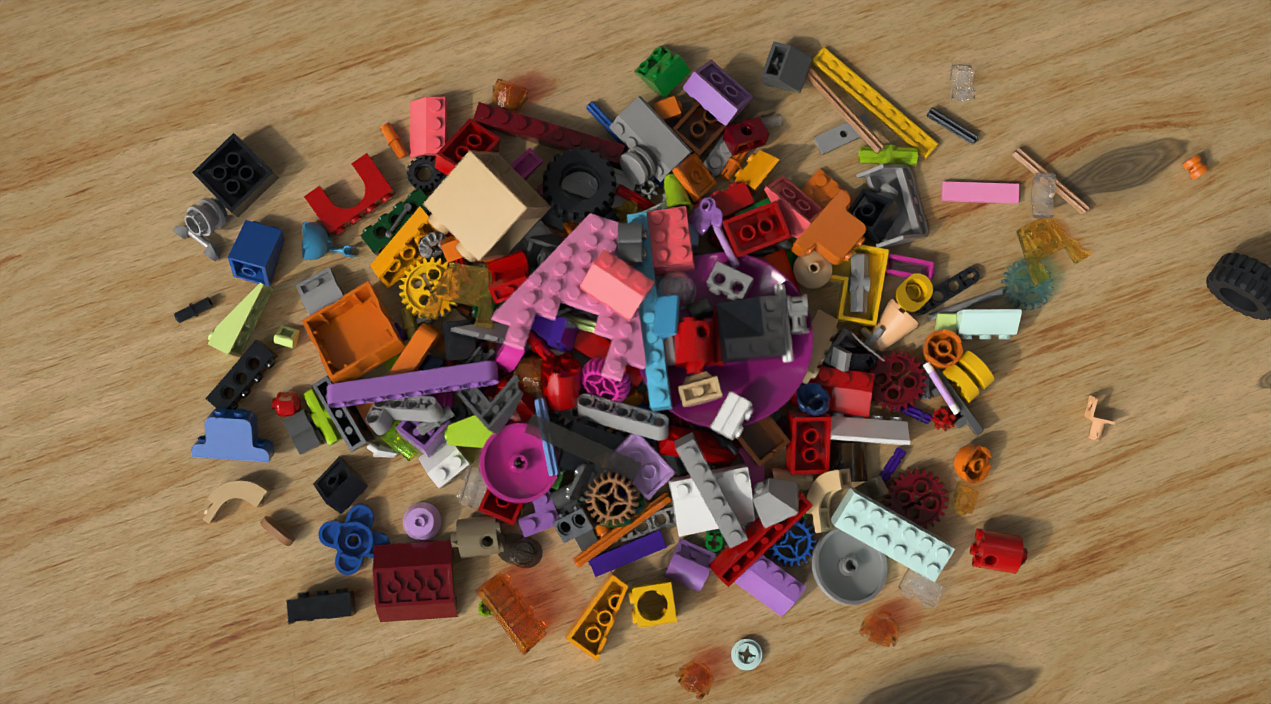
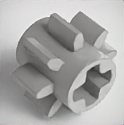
M654 178L643 184H637L640 188L636 189V193H641L642 197H646L651 201L652 195H658L654 189L659 188V185H654ZM645 185H648L650 192L643 190Z

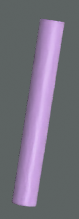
M712 225L732 267L737 268L740 264L722 228Z

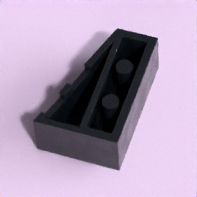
M348 588L336 589L334 593H329V590H319L317 594L309 595V591L299 592L297 596L286 600L288 624H293L296 621L307 620L309 622L315 619H333L356 614L354 591H348Z

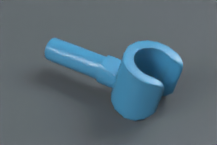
M346 245L344 248L330 247L329 250L330 252L343 253L346 257L354 258L356 255H352L351 251L353 248L357 249V247Z

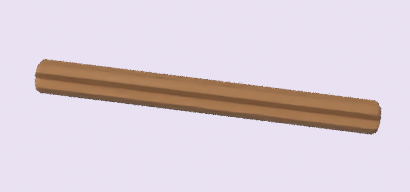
M810 67L806 77L810 83L876 153H880L885 147L881 140L820 75Z

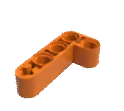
M429 322L423 323L415 332L387 376L417 372L431 349L441 342L444 333Z

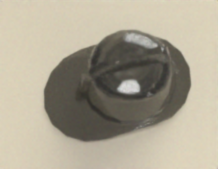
M507 533L504 535V552L498 554L503 561L521 568H531L540 562L543 551L538 541L530 537L524 538V535L518 533Z

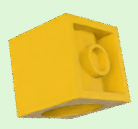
M670 579L632 585V590H629L630 604L634 603L635 609H632L633 624L637 623L638 628L677 622ZM656 590L658 594L664 595L667 599L666 608H663L657 616H649L638 607V600L643 598L646 591Z

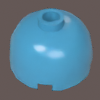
M303 222L302 257L304 260L322 258L326 254L327 248L332 246V237L328 236L324 226L313 222Z

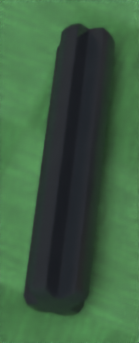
M934 107L927 113L928 118L973 145L977 141L979 136Z

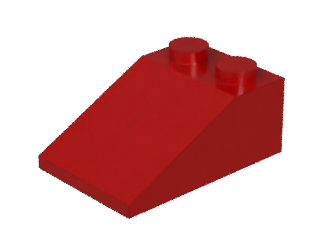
M777 201L722 221L736 258L774 246L791 237Z

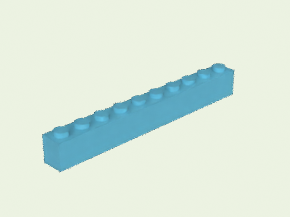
M647 212L628 214V223H642L644 229H647L648 234L647 241H644V248H647V260H644L643 266H633V268L655 282L652 291L639 308L650 408L653 412L673 409L663 338L653 334L655 301L659 295L656 272L653 267Z

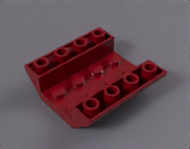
M451 540L374 545L372 568L375 608L380 622L458 617L452 566L454 551Z

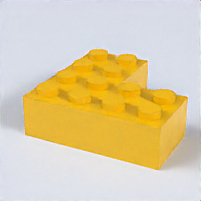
M861 245L859 248L855 247L852 251L854 254L869 255L868 275L870 276V290L867 293V313L850 312L848 280L849 275H851V258L848 261L844 260L839 265L832 264V274L829 281L841 283L835 318L839 322L874 327L877 323L889 250ZM815 265L810 266L811 271H817Z

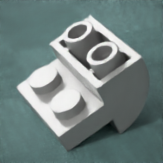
M330 267L296 285L300 299L310 315L325 306L337 302L345 295Z

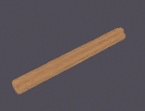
M1018 147L1013 152V157L1081 214L1088 212L1090 205L1026 151Z

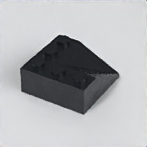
M235 133L227 138L192 172L237 217L279 178Z
M779 295L761 296L716 304L722 363L777 360L787 355Z

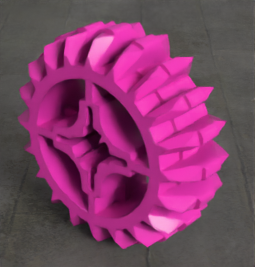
M598 356L596 359L592 358L585 363L581 370L582 388L586 389V394L620 403L626 399L631 389V381L628 379V374L623 372L621 381L601 376L606 357L602 359Z

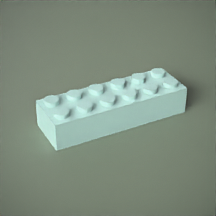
M849 488L830 519L835 527L933 582L936 581L955 551L950 542L854 488Z

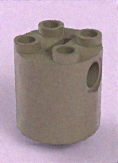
M489 515L458 519L456 532H451L452 547L459 548L461 558L504 552L505 536L504 533H501L502 521Z

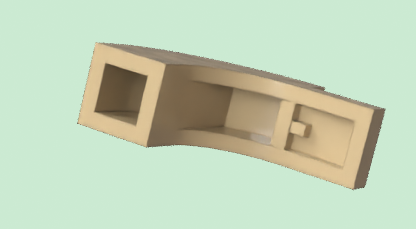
M850 469L826 472L820 475L811 485L807 499L813 506L806 514H813L815 533L833 530L832 521L830 520V502L837 491L852 488Z
M248 480L232 481L223 484L215 489L207 498L213 504L206 508L203 520L209 524L215 523L226 505L236 498L246 500L255 507H262L272 490L261 483Z

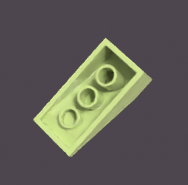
M259 283L215 330L211 331L208 337V345L226 354L240 357L274 289Z

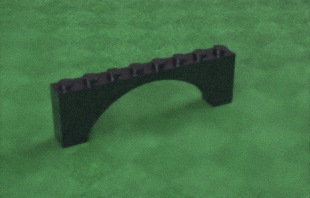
M579 418L576 421L571 420L559 454L558 466L576 471L579 465L587 463L599 455L614 451L626 439L624 437L625 433L616 430L610 433L606 431L607 427L598 424L594 428L588 426L589 421ZM650 442V445L659 454L658 444ZM659 454L676 472L673 475L674 478L690 475L681 458ZM708 463L711 470L719 469L714 467V463Z

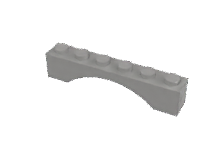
M691 432L675 440V448L728 546L732 548L748 540L744 527L721 490L693 433Z

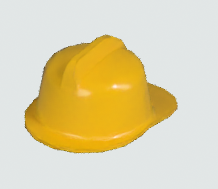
M918 273L909 276L896 290V299L900 307L908 312L919 310L932 296L933 286L930 279Z

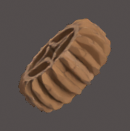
M609 471L608 478H606L604 473H601V481L597 477L593 479L597 485L589 484L593 491H586V495L591 496V498H587L585 502L592 503L587 509L595 510L591 515L592 517H595L597 514L600 515L597 520L598 522L606 518L605 525L609 524L610 519H612L613 525L617 524V519L623 524L625 522L623 516L629 520L631 515L628 512L635 513L636 509L632 506L639 505V502L633 500L639 498V494H633L637 490V486L630 488L633 480L631 479L626 483L627 475L620 479V472H616L615 477H613L612 472ZM613 482L609 492H597L603 484ZM619 484L626 490L628 499L619 494ZM614 491V498H616L618 501L615 500L611 505L610 499L607 498V495L610 496ZM597 498L606 503V512L599 507ZM615 505H627L626 509L622 512L612 514Z

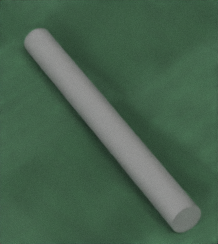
M1001 288L931 313L929 314L930 321L936 320L937 313H956L1002 296L1003 292Z

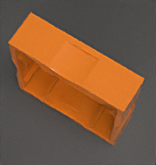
M369 281L345 294L337 302L325 306L302 320L311 341L319 351L322 364L334 384L356 380L399 354L406 347L377 290Z

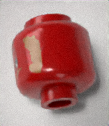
M279 392L277 397L272 399V410H276V414L280 417H290L300 412L301 397H298L295 392Z

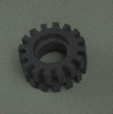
M418 156L407 167L409 182L415 189H421L423 192H431V189H434L436 183L443 177L442 172L435 168V159L429 156H422V158ZM423 167H428L432 171V176L427 181H422L418 178V171Z

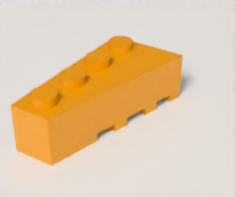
M421 207L415 211L370 264L375 274L388 289L406 275L404 271H411L409 265L416 267L417 260L420 263L425 257L419 252L421 240L431 232H440L429 222V216ZM436 244L435 246L432 245L430 247L433 249L434 247H438V245Z
M610 571L565 633L566 640L597 662L627 591V583Z

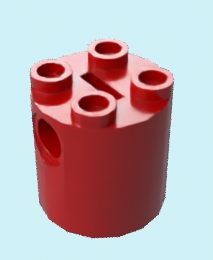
M694 317L683 318V321H678V332L674 335L675 366L686 368L689 374L703 373V367L715 365L713 319L696 321Z
M569 353L551 358L552 361L546 363L543 359L542 398L546 399L547 407L561 411L575 408L577 406V398L581 395L580 362L572 358V355Z
M976 528L975 544L971 543L970 555H973V567L1016 574L1019 568L1026 563L1028 552L1026 548H1023L1022 536Z

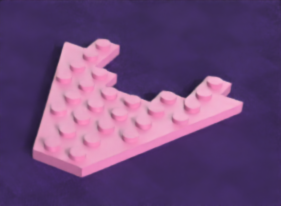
M590 213L493 314V321L509 325L504 341L505 345L523 350L535 314L555 320L560 303L599 315L593 333L612 339L601 376L621 381L626 364L641 369L645 368L646 361L639 309L632 319L628 321L580 289V285L591 266L604 249L617 257L618 222Z

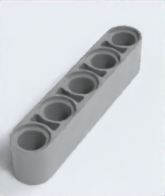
M582 394L577 398L578 416L583 420L659 441L666 439L669 435V420L666 415L591 394Z

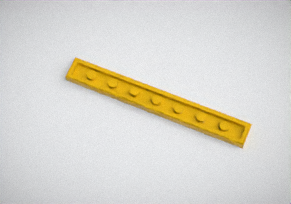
M823 47L813 58L812 64L911 148H917L918 154L924 159L938 146V143L828 49Z

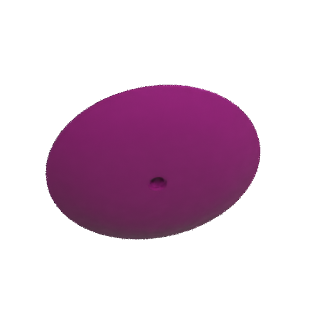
M725 252L695 257L696 271L692 269L667 273L657 282L659 297L680 296L678 321H683V318L693 317L687 305L704 296L713 312L714 305L730 302L726 295L722 293L717 295L711 292L706 283L717 261L753 278L754 283L746 299L775 296L774 286L776 284L785 285L786 299L787 295H790V297L801 296L792 282L770 264L745 255L737 258L740 265L737 268H733ZM719 276L716 278L715 282L717 284H722L725 282L726 278L723 276ZM740 284L733 287L734 292H741L744 289ZM807 311L808 318H806V326L809 329V333L791 334L793 361L784 362L782 358L703 367V372L718 378L723 397L695 406L683 407L678 387L683 385L686 377L696 374L687 373V369L684 367L667 366L673 407L669 411L691 423L711 427L730 392L751 402V408L754 409L749 420L745 419L741 426L755 423L777 411L797 391L810 364L813 349V329L809 312ZM712 315L707 319H713L714 324V315ZM789 318L790 332H791V330H792V319ZM639 368L640 373L644 379V382L648 387L646 368Z

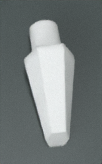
M372 442L367 446V449L374 453L373 457L395 458L399 454L396 450L382 445L378 447Z

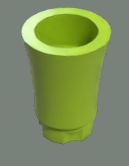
M675 174L667 175L664 178L667 209L686 206L689 215L693 211V205L687 191Z

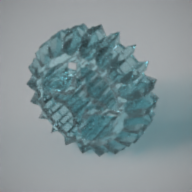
M1022 259L1020 264L1017 261L1014 262L1013 267L1008 266V272L1003 273V276L1007 278L1001 280L1002 284H1006L1001 290L1007 291L1003 297H1010L1011 299L1008 300V303L1012 304L1015 302L1014 308H1019L1021 305L1023 311L1027 307L1031 311L1034 310V307L1040 308L1041 303H1047L1046 297L1052 296L1048 291L1054 289L1053 286L1049 285L1054 280L1048 279L1047 276L1051 275V272L1045 273L1046 266L1044 265L1040 268L1039 261L1033 264V259H1029L1027 262L1025 259ZM1020 270L1030 271L1026 277L1016 276ZM1036 277L1039 278L1040 285L1037 284ZM1026 281H1028V286H1030V287L1027 288V289H1026V286H1027V285L1024 283V282H1026ZM1014 284L1018 287V294L1014 289ZM1029 292L1038 293V296L1033 300L1024 299Z

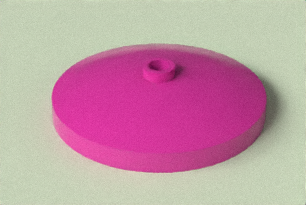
M515 423L504 426L498 435L493 433L487 439L481 450L479 459L481 477L487 488L502 500L512 503H525L536 500L544 495L556 480L557 475L549 476L540 429L533 425ZM555 446L557 461L559 462V456ZM519 460L521 462V466H515L514 462Z

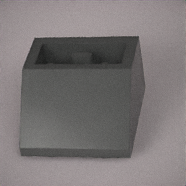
M773 41L761 75L763 82L766 86L801 93L813 59L792 45Z

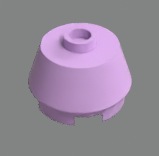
M418 502L406 510L403 516V527L411 538L418 541H426L433 538L440 530L441 516L437 508L432 504Z

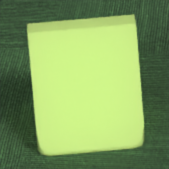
M937 313L935 331L948 329L957 333V314Z

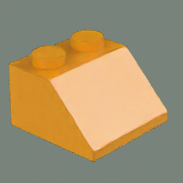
M761 150L757 154L753 152L747 159L748 165L745 168L741 167L735 174V177H737L735 182L739 181V183L745 181L751 196L757 192L775 170L779 162L778 158Z

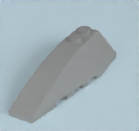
M503 323L474 324L453 327L450 332L503 344L509 325ZM531 328V330H532L539 338H542L536 331H534V330ZM542 338L546 346L555 353V357L561 356L564 353L571 354L569 350H565V352L554 350V347L548 345V342ZM526 343L525 350L532 351L531 346Z

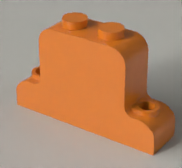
M841 189L795 241L791 251L800 257H805L816 251L834 265H839L844 260L848 261L854 254L852 250L855 247L859 248L865 241L863 235L866 231L865 225L848 212L851 207L849 204L850 196Z

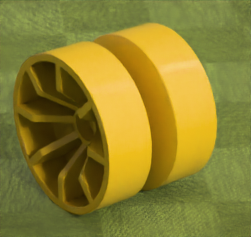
M968 350L962 354L957 362L958 366L952 365L941 372L957 395L968 403L979 395L977 386L981 389H986L995 381L987 365Z

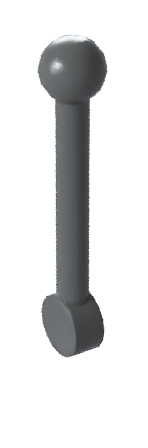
M409 203L404 205L403 212L390 230L386 231V237H392L393 231L404 215L411 211L412 206Z

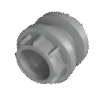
M203 198L198 202V205L194 204L188 207L185 223L195 235L209 236L214 232V229H220L225 225L227 211L219 200Z

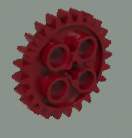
M891 350L890 356L883 352V359L885 361L883 362L877 357L878 362L872 369H866L869 373L875 374L871 401L877 399L875 406L882 404V410H885L888 406L891 413L894 408H897L898 413H900L901 407L908 411L909 404L915 407L914 400L921 402L919 394L925 395L921 388H927V384L922 383V381L927 380V376L921 375L926 371L925 369H919L922 365L921 362L915 364V356L909 359L908 352L905 356H902L901 350H899L897 355ZM895 364L903 366V370L898 373L894 372L892 368ZM910 371L908 375L899 379L905 372ZM880 375L887 377V381L884 384L877 382V378ZM892 378L899 379L900 384H892ZM907 379H912L915 381L913 387L907 388L904 386V382ZM890 384H892L890 387L887 388L886 391H884V392L881 391L883 388H885V387L889 386ZM890 391H898L899 396L896 399H890L888 397Z
M914 468L913 473L906 469V475L899 472V479L893 477L895 484L888 483L892 489L888 493L890 497L884 499L885 502L890 503L886 507L927 529V524L934 527L933 521L940 522L938 516H945V513L941 511L942 508H948L944 502L948 501L949 498L943 496L948 491L941 489L945 484L943 482L937 483L940 478L938 476L932 478L933 473L931 471L926 475V470L923 468L920 473L917 468ZM924 482V488L917 491L915 489L916 484ZM907 492V498L900 501V493ZM915 496H918V497H919V498H918V500H919L918 503H915V502H914V501H915V499H914ZM933 498L934 504L931 507H926V501ZM916 508L918 510L917 515L910 517L909 511Z

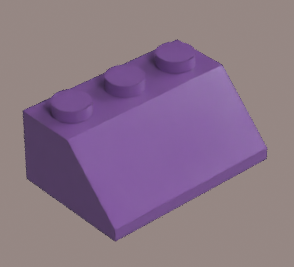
M712 59L695 70L683 87L689 96L695 98L705 110H708L725 126L733 121L754 98Z
M764 555L757 559L735 581L736 584L781 617L796 603L806 589L805 585Z

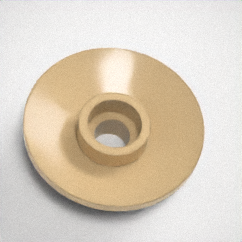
M813 251L805 257H797L793 266L794 276L806 288H819L829 281L832 274V264L816 251ZM815 265L817 271H811L810 266Z

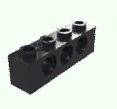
M255 340L205 399L215 408L224 407L236 410L239 406L238 402L250 394V388L254 384H258L264 377L263 373L275 365V359L278 355L263 342ZM258 359L260 362L259 367L254 369L253 361ZM245 373L247 380L242 384L240 377ZM230 388L234 390L232 398H229L227 395Z
M327 375L312 386L350 451L361 449L375 440V437L355 405L339 408L328 407L327 386L334 383Z

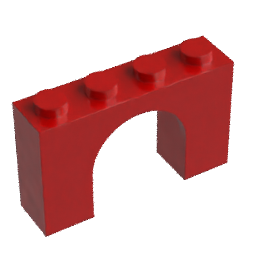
M367 153L351 163L365 185L364 197L357 206L349 209L335 206L320 185L304 196L332 236L343 234L348 226L359 223L362 220L361 217L367 213L375 212L378 209L377 206L391 201L393 195L396 194Z

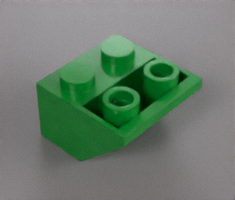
M660 45L653 50L652 54L645 61L640 63L634 72L655 93L665 98L691 70L680 55Z

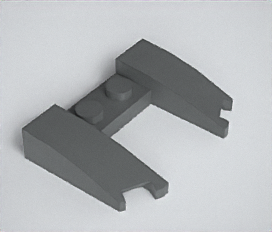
M478 347L465 364L493 361L497 352L490 349L488 354L483 353V348ZM516 374L493 401L479 387L455 391L483 425L497 435L508 422L523 395V391L519 390L518 385L520 377Z

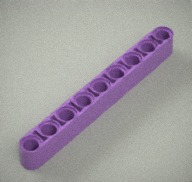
M485 361L330 384L327 386L328 407L339 408L495 385L499 383L497 362Z

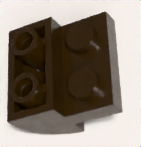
M866 442L830 444L829 471L850 469L852 482L868 481Z

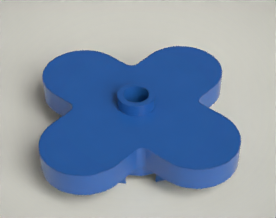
M365 504L354 505L349 510L345 522L327 521L320 527L318 532L319 540L323 545L337 550L335 566L344 575L356 573L361 567L364 556L373 558L374 545L390 544L386 534L372 530L374 513ZM353 535L358 537L357 542L352 541L351 537Z

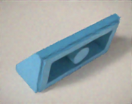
M680 296L656 298L653 328L655 336L665 339L677 334Z

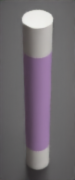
M930 361L925 363L923 367L953 414L959 413L961 411Z

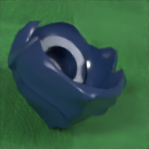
M807 383L799 386L797 389V403L803 412H807L811 416H819L829 410L831 395L827 389H824L822 385L817 383Z

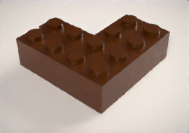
M770 415L755 423L743 426L744 429L739 438L735 436V439L757 466H761L773 456L769 451L772 450L774 453H777L790 442Z

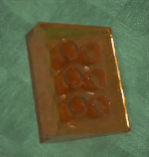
M500 571L475 590V592L521 653L525 655L547 634L545 631L547 627L541 619L537 620L533 615L535 611L531 605H526L523 602L522 593L517 588L514 590L510 583L512 581L506 573L502 574Z

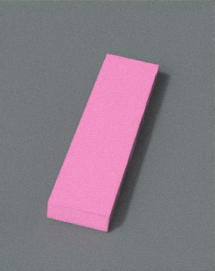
M943 181L941 201L1018 204L1019 184Z

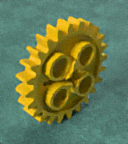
M431 257L430 262L423 258L422 264L417 260L416 267L409 265L411 272L404 271L407 278H401L405 284L399 285V288L404 290L399 295L406 297L402 300V303L408 304L406 309L408 311L412 310L414 316L419 313L421 319L425 315L428 320L431 319L432 315L438 319L440 313L445 317L446 310L452 312L451 305L458 306L455 299H461L457 293L463 292V290L457 286L461 285L462 281L456 280L460 276L458 273H454L456 269L453 266L449 268L450 264L448 262L443 264L441 258L438 259L437 263L433 257ZM435 272H439V277L435 280H432V274ZM423 274H426L429 283L433 286L432 289L435 295L437 296L439 303L435 302L433 295L430 293L429 286L424 280ZM417 281H422L421 287L414 288ZM442 289H448V293L445 296L439 295ZM429 297V304L422 305V301Z

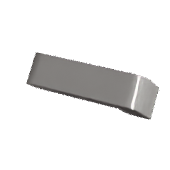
M415 396L373 403L366 416V422L376 434L383 435L390 429L394 420L438 422L444 417L445 410L432 396Z

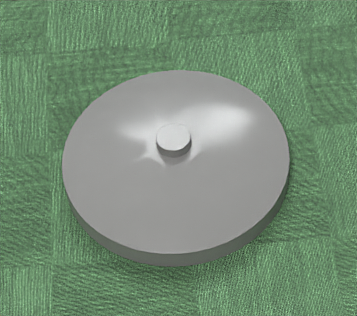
M836 528L826 533L818 541L812 556V571L817 585L831 600L843 605H859L872 600L882 590L887 577V560L885 554Z

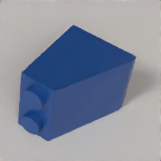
M245 220L228 255L233 277L257 284L262 283L270 287L284 243L282 230L275 226L262 225L257 221Z

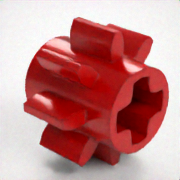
M941 406V409L934 410V417L931 420L935 423L934 426L937 430L942 427L946 432L947 429L954 428L953 424L957 418L953 415L950 408L946 411Z

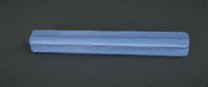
M538 398L534 402L549 476L558 475L560 471L546 399Z

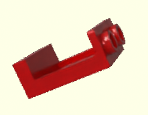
M523 250L487 263L492 278V283L488 284V289L496 304L506 301L531 275L530 264Z

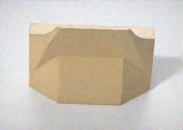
M707 372L686 377L683 385L678 387L683 407L695 406L723 397L717 376L712 377Z

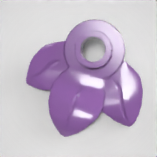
M710 197L704 198L700 202L699 207L694 209L689 217V223L695 224L697 232L702 236L711 224L716 227H722L723 213L718 209L716 201Z

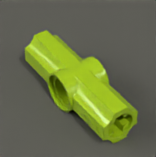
M885 145L880 153H876L870 146L859 147L858 160L859 164L916 165L918 150L917 148Z
M314 388L304 393V399L312 412L311 417L315 425L321 429L328 445L331 446L341 441L343 437Z

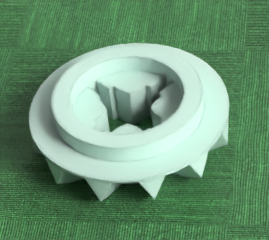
M741 639L734 644L731 650V658L739 669L752 670L760 664L762 650L754 640ZM747 646H749V652L755 656H748L746 662H744V656L739 652H745Z

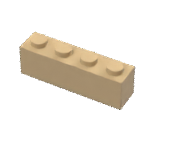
M819 309L811 321L813 349L807 373L802 381L805 384L811 378L815 379L820 370L817 366H821L826 357L823 353L824 351L827 352L832 344L829 340L830 338L833 339L838 331L836 325L839 320Z

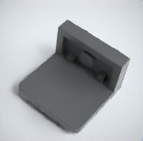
M595 462L579 465L575 471L576 477L573 483L571 482L567 487L566 499H579L586 503L585 500L591 498V496L586 495V491H593L589 484L597 485L593 479L597 477L601 481V473H604L606 478H608L610 470ZM610 483L600 486L597 492H606ZM597 498V503L600 505L602 500Z

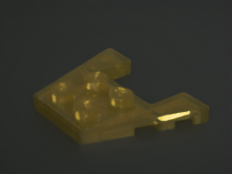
M1048 215L1016 231L1034 287L1051 278L1041 262L1046 257L1064 248L1076 265L1091 256L1087 250L1083 251L1078 247L1079 243L1075 239L1071 240L1064 234L1065 230Z
M451 262L439 280V285L434 293L429 296L424 309H421L419 315L438 320L443 300L479 307L475 326L494 330L492 295L488 289V284H491L490 271L487 268Z

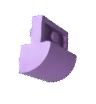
M680 538L664 577L700 592L710 572L709 564L714 560L716 554Z

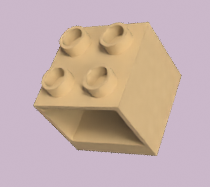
M469 151L424 203L425 207L432 213L428 218L429 222L443 234H447L450 231L460 241L456 245L458 252L471 262H474L476 259L482 261L507 256L551 208L498 153Z

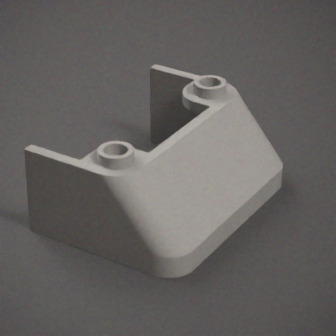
M882 164L856 174L857 178H867V186L873 192H880L881 185L888 184L899 193L893 200L901 213L883 238V242L876 244L877 248L892 247L928 236L929 230L913 173L907 164Z

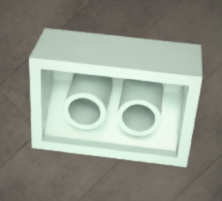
M963 309L956 312V334L960 336L961 340H970L972 336H979L980 340L991 339V336H999L1000 340L1011 339L1010 336L1017 334L1022 309Z

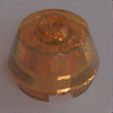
M497 79L495 85H492V102L499 105L501 109L519 111L528 100L529 90L523 86L519 87L512 84L510 81Z
M533 355L520 359L513 372V376L516 374L520 377L518 382L519 389L530 394L542 391L543 358Z
M692 660L681 666L675 675L677 678H680L678 683L687 692L696 693V698L702 700L705 695H709L715 679L710 672V668L697 660Z

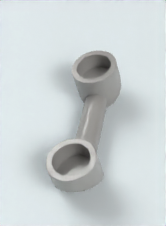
M177 225L173 229V232L185 240L188 236H191L206 247L203 254L213 261H217L219 258L217 248L204 236L195 235L187 226Z

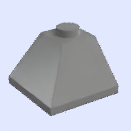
M769 478L753 486L752 500L765 528L798 514L799 484L797 482Z

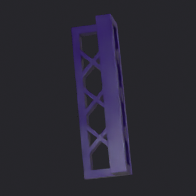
M657 530L596 555L588 563L592 567L595 577H598L665 549L667 546L661 531Z

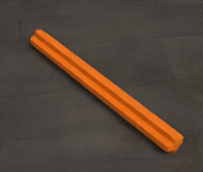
M666 492L662 493L646 505L647 508L640 514L631 516L632 524L612 529L573 558L576 566H583L671 502L670 496Z

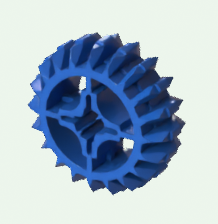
M799 519L794 524L804 531L803 534L794 535L789 529L784 533L782 540L774 543L767 550H773L769 555L771 558L777 555L776 563L783 559L782 566L785 567L787 561H789V566L793 568L794 561H796L798 566H801L800 559L807 563L808 559L805 556H813L809 550L815 549V546H812L811 543H816L817 539H811V536L816 535L815 531L809 532L813 527L811 524L805 527L806 519H803L801 523H799ZM789 535L792 538H797L793 547L789 543L786 544ZM806 539L804 550L798 554V544ZM788 547L793 557L784 556L777 549Z

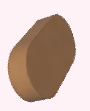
M265 516L260 522L261 526L282 544L291 546L295 541V537L273 518Z

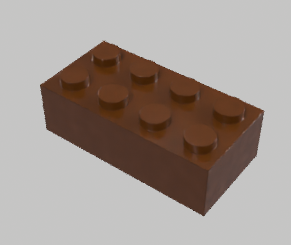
M697 101L672 130L692 150L691 154L696 153L701 159L722 136L727 126L720 123L713 114L705 110ZM749 104L727 126L732 124L741 115V113L749 106Z

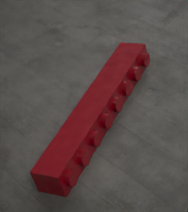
M478 102L473 118L475 122L486 129L560 151L566 149L574 151V147H580V150L584 151L585 147L590 148L591 153L598 151L601 153L602 159L606 157L609 165L620 168V157L625 152V145Z

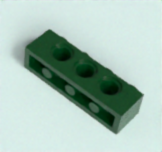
M421 189L418 191L413 190L404 202L400 201L395 204L390 213H384L378 218L377 223L373 226H367L362 231L361 238L375 255L378 256L414 214L407 212L404 215L401 224L397 225L393 231L392 237L388 238L386 235L379 237L381 229L390 230L394 224V219L400 216L406 203H409L411 206L416 205L417 209L421 207L428 216L432 214L424 205L428 197Z

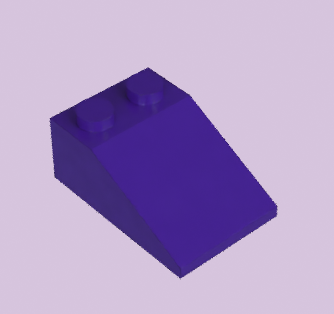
M535 314L531 326L534 331L548 342V345L554 347V350L559 352H565V350L572 351L578 328L568 319L556 316L555 320Z

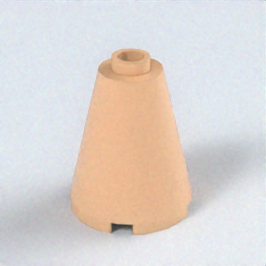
M891 299L878 319L876 326L871 331L873 333L878 326L884 331L871 348L874 351L880 350L882 352L916 329L920 323L900 307L895 300Z

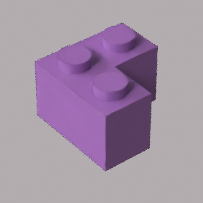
M402 420L396 427L400 436L427 457H430L445 440V431L448 425L452 424L450 420H447L440 425L441 427L437 426L426 434L421 435L417 430V426L421 424L419 421Z
M550 489L544 495L532 501L535 513L518 519L524 538L554 527L552 523L558 519L557 515L559 512L550 496Z

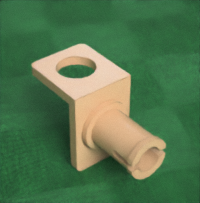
M1090 395L1084 417L1093 421L1088 438L1101 441L1104 424L1115 425V421L1094 416L1098 398Z

